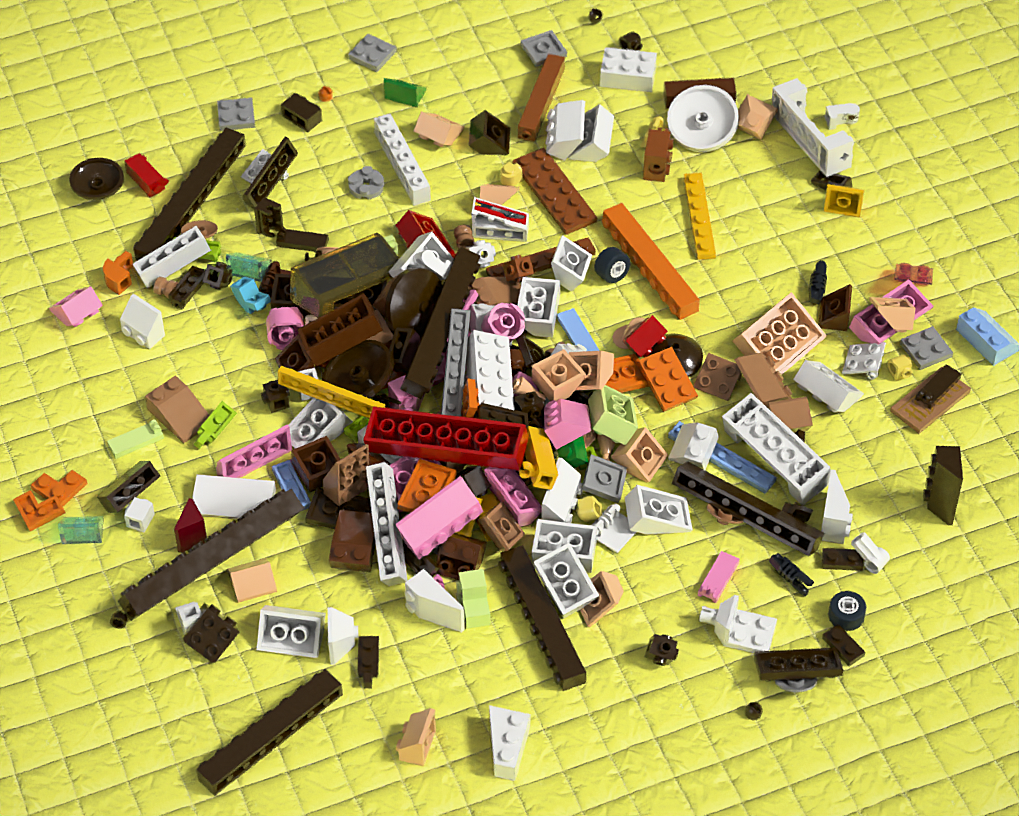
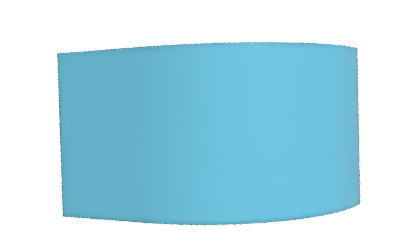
M244 276L230 285L236 300L249 314L264 309L271 302L268 294L259 292L252 278Z

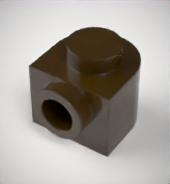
M634 31L619 38V44L622 49L640 51L643 47L641 37Z

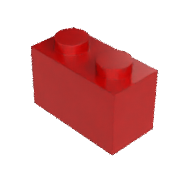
M649 315L623 340V343L638 358L642 356L645 358L653 351L651 347L657 343L659 345L665 340V334L668 331L653 315Z

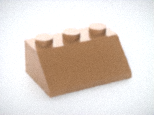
M760 352L735 359L755 397L768 409L769 402L792 399L791 395L793 394L787 385L784 386L782 382L784 378L778 370H775L774 366L776 364L770 356L767 357Z

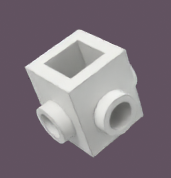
M485 240L475 241L473 246L466 247V249L480 255L478 261L481 264L480 267L489 266V262L494 261V256H496L494 246H491V243L485 242Z

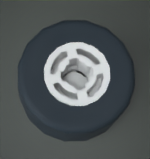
M608 247L595 260V272L606 282L611 284L617 283L628 273L630 259L618 248Z
M841 591L835 594L829 606L828 615L830 622L833 626L840 625L845 631L859 628L865 619L867 609L865 600L861 595L852 591Z

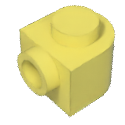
M511 162L505 164L500 170L501 184L516 186L521 182V166Z
M900 355L888 360V369L896 381L906 379L912 375V362L909 357Z
M593 496L584 497L579 500L578 517L585 523L596 520L602 516V505Z

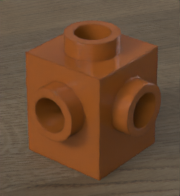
M529 256L510 257L511 261L502 264L507 282L516 280L519 283L522 282L523 277L534 274Z

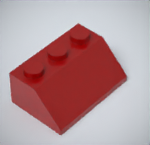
M408 210L395 225L399 231L398 234L405 240L407 248L413 244L418 236L433 232L451 256L455 257V252L433 218Z

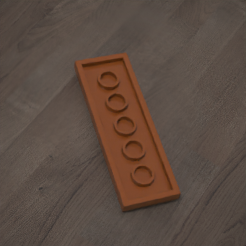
M544 147L513 160V164L517 163L521 166L522 178L565 235L597 222L595 213L550 154L546 153Z

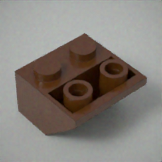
M457 533L452 534L440 545L436 562L440 568L436 574L459 580V572L479 570L487 542Z

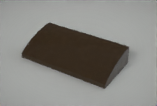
M285 136L243 194L244 202L254 209L263 197L267 198L298 155L297 150L288 137Z

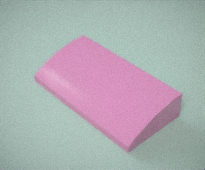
M288 424L220 459L216 466L217 476L241 478L290 452L292 445Z

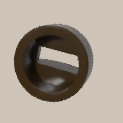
M596 8L590 10L589 20L593 24L599 23L603 17L602 11Z
M122 611L114 612L110 624L117 629L124 628L128 621L127 614L122 613Z
M750 702L746 707V717L750 720L760 719L762 716L761 705L757 702Z

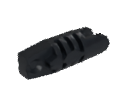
M823 260L818 261L810 277L809 302L820 304L825 293L827 265Z
M779 553L772 555L769 562L776 569L777 573L782 575L800 594L806 596L809 590L805 585L813 586L814 581L787 557H783Z

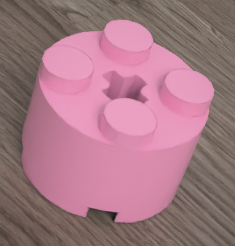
M500 303L487 312L483 318L481 328L486 333L509 337V343H511L524 331L525 317L522 310L515 304Z
M297 307L273 308L269 311L266 319L268 342L271 345H275L279 350H283L299 334L297 329L304 326L303 315Z

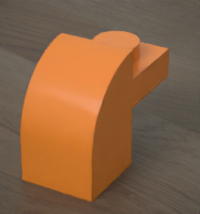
M125 251L114 262L107 259L103 265L105 283L110 290L118 295L132 284L129 272L133 267L131 253Z

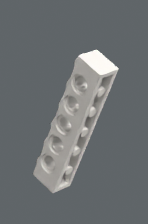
M387 114L374 118L375 135L412 204L415 206L431 201L430 185L392 115Z
M383 462L366 466L380 581L387 586L405 583L407 581L402 536L395 525L400 519L397 509L393 469Z

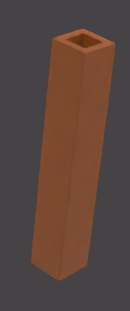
M548 53L519 122V139L536 141L565 70V57Z

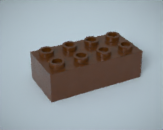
M364 293L297 329L304 348L315 366L327 362L329 359L342 354L344 351L383 331L375 310Z

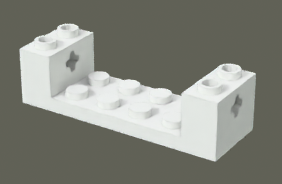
M796 78L773 87L772 106L778 108L774 116L775 119L824 175L828 177L851 168L854 146L853 138L844 130L825 137L816 128L814 122H811L805 114L806 86Z
M752 393L722 416L725 432L737 444L744 440L788 482L789 494L802 506L829 485L830 466Z

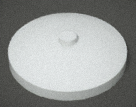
M699 85L684 90L673 100L668 110L667 121L671 136L679 145L695 152H709L724 146L731 140L737 130L739 116L735 101L727 92L714 86Z

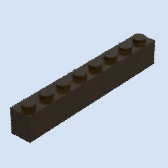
M688 461L677 468L672 484L721 509L729 515H733V517L807 556L812 555L818 550L825 534L824 532Z
M521 545L501 552V561L498 562L499 568L507 576L508 587L514 590L516 603L522 606V615L530 623L531 634L533 636L536 635L538 639L537 645L540 652H544L546 655L545 661L548 668H552L554 672L555 683L557 685L560 684L563 691L585 684L587 672L524 546Z
M326 669L316 673L309 682L299 686L295 693L284 698L277 707L267 711L258 722L252 723L245 732L235 736L226 747L220 748L208 761H203L196 769L198 780L216 796L343 695L342 684Z

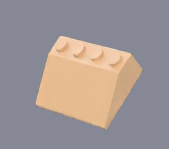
M791 292L732 341L744 356L760 352L767 357L770 356L776 364L774 366L775 370H778L782 375L827 335Z

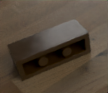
M139 461L98 495L97 498L108 513H118L134 497H137L161 476L151 461Z

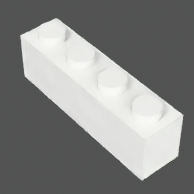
M195 226L133 263V266L148 289L155 284L158 277H168L208 253L211 249L198 227Z

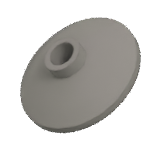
M817 678L775 680V683L783 690L797 693L814 688L817 684Z

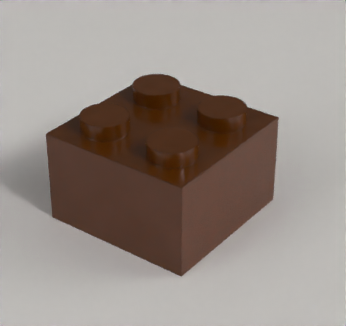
M327 436L291 450V463L309 493L316 490L317 487H323V479L334 464L341 460Z

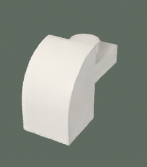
M191 602L175 608L184 636L202 614L198 603Z

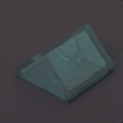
M239 252L226 254V264L228 268L233 269V276L241 278L245 276L262 282L268 266L272 263L271 259Z
M63 517L58 523L62 544L102 543L104 517Z

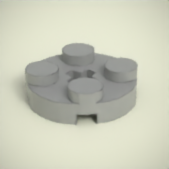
M365 166L348 177L349 191L358 199H362L361 197H367V200L374 199L383 192L384 178L380 172L373 170L370 166Z

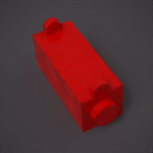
M137 153L124 161L126 173L150 198L165 190V185L169 183V180L163 178L147 161L145 155Z

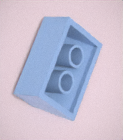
M973 307L959 315L956 330L993 366L1019 351V343L986 311Z

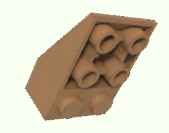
M367 444L336 462L323 479L324 494L338 506L350 501L353 497L369 488L366 466H369V446Z

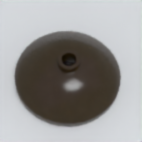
M90 158L73 168L70 173L69 182L71 189L76 195L84 199L101 200L114 195L122 187L124 173L121 166L111 159Z
M677 333L665 334L666 338L659 345L656 343L651 347L653 351L648 356L672 347L688 378L696 374L702 366L703 351L700 345L689 336Z

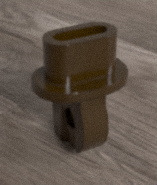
M785 502L782 511L803 522H807L812 515L813 509L798 505L797 502L794 504Z

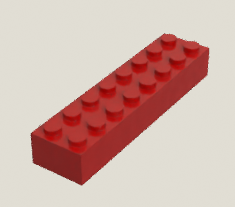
M373 406L363 441L365 445L369 446V452L519 471L529 435L525 424Z

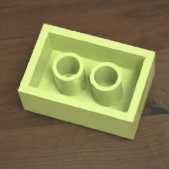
M607 385L602 390H594L588 399L592 429L599 435L609 437L615 443L627 445L638 429L633 398Z

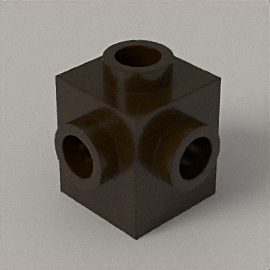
M219 261L216 264H208L203 282L210 284V287L220 290L221 287H228L233 278V269L228 268L226 263Z
M278 380L263 384L262 401L264 404H268L271 413L289 408L288 396H290V392L287 387L279 385Z
M535 391L513 397L514 410L528 413V421H532L534 418H542L545 407L542 398H539Z
M654 634L649 639L645 658L653 660V663L660 666L670 664L677 658L679 649L676 648L678 641L672 640L673 638L669 635L661 634L660 636Z

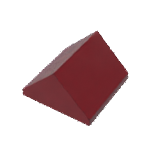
M192 498L188 499L174 528L179 553L190 550L191 547L200 541L205 544L204 540L207 539L204 519Z

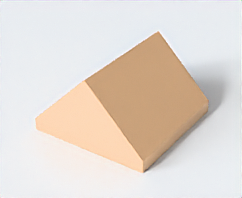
M266 558L227 569L238 603L277 592L271 565Z

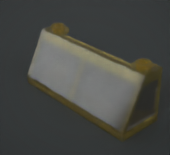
M374 233L291 267L290 300L319 318L333 310L334 302L388 279L391 280L393 277L389 271L400 258L382 235Z

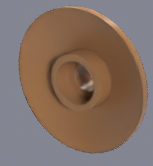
M206 220L192 221L181 228V234L197 226L205 239L215 235L218 231L215 223Z
M711 504L707 505V511L717 519L718 523L723 525L743 523V521L733 517V515H729Z

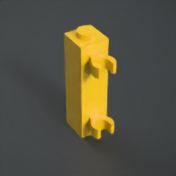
M528 426L529 438L525 450L526 461L522 463L523 469L527 470H519V475L521 478L531 477L533 487L552 490L558 477V471L549 437L544 429Z

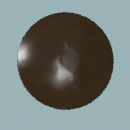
M414 267L403 271L393 281L385 303L386 321L393 335L396 327L411 328L422 337L443 286L435 273L428 269Z
M364 340L342 354L333 357L323 372L322 381L370 399L389 381L394 368V359L389 349L383 343L376 340Z

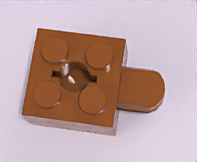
M658 127V130L649 129L644 155L643 180L665 182L666 175H669L670 165L668 163L672 162L673 152H670V150L673 149L674 139H670L671 132H669V128H665V131H662V127Z

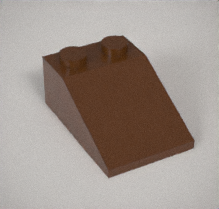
M340 510L331 543L330 566L336 569L371 572L375 549L372 513Z

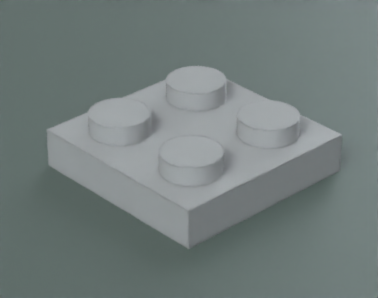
M552 30L521 40L522 48L535 67L544 65L548 53L567 57L566 49Z
M367 34L348 54L350 60L378 72L397 52L396 46Z
M252 98L217 101L220 131H223L226 127L232 130L255 128Z
M933 326L902 338L900 341V345L919 370L953 356L952 350Z
M591 454L588 458L589 463H587L582 490L619 503L627 467Z

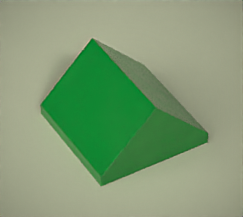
M384 78L383 81L384 99L413 107L419 105L427 89L424 86L393 78Z

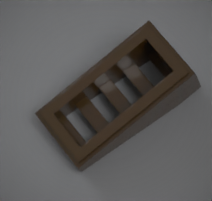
M821 170L811 180V184L826 191L828 184L853 187L851 177L840 174L826 177Z

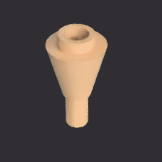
M523 376L513 381V394L522 395L535 391L539 398L545 401L546 396L536 391Z
M598 435L597 440L602 459L610 461L615 442L605 435Z

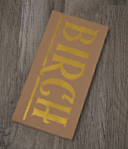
M943 367L939 368L891 407L890 412L918 434L971 391L968 385L959 380L932 409H929L928 405L923 401L915 400L916 394Z

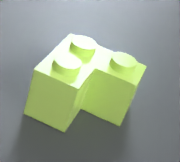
M484 570L459 572V581H456L457 602L464 607L466 629L489 626L490 610Z

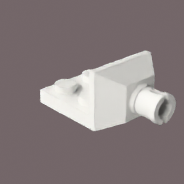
M734 595L720 603L719 609L702 607L699 622L715 625L714 632L723 646L751 653L770 650L777 624L776 618L738 610V595Z

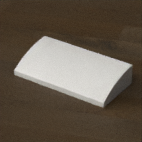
M197 474L193 500L202 517L237 520L249 510L254 512L253 509L267 499L269 500L275 495V481Z

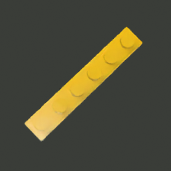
M702 173L684 174L697 260L716 259Z
M284 366L278 369L279 385L369 419L373 406L385 408L383 403L294 371L293 369Z

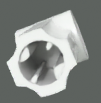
M865 532L860 533L852 540L851 545L865 560L864 566L871 573H879L890 560L888 552L883 548L877 547Z

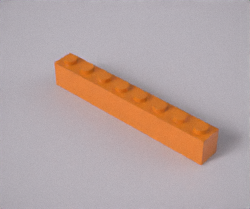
M619 203L603 210L602 224L604 228L610 231L613 239L621 245L623 252L627 253L632 263L640 269L642 276L648 279L654 290L656 289L661 300L669 306L671 313L681 320L699 312L700 299L624 204Z

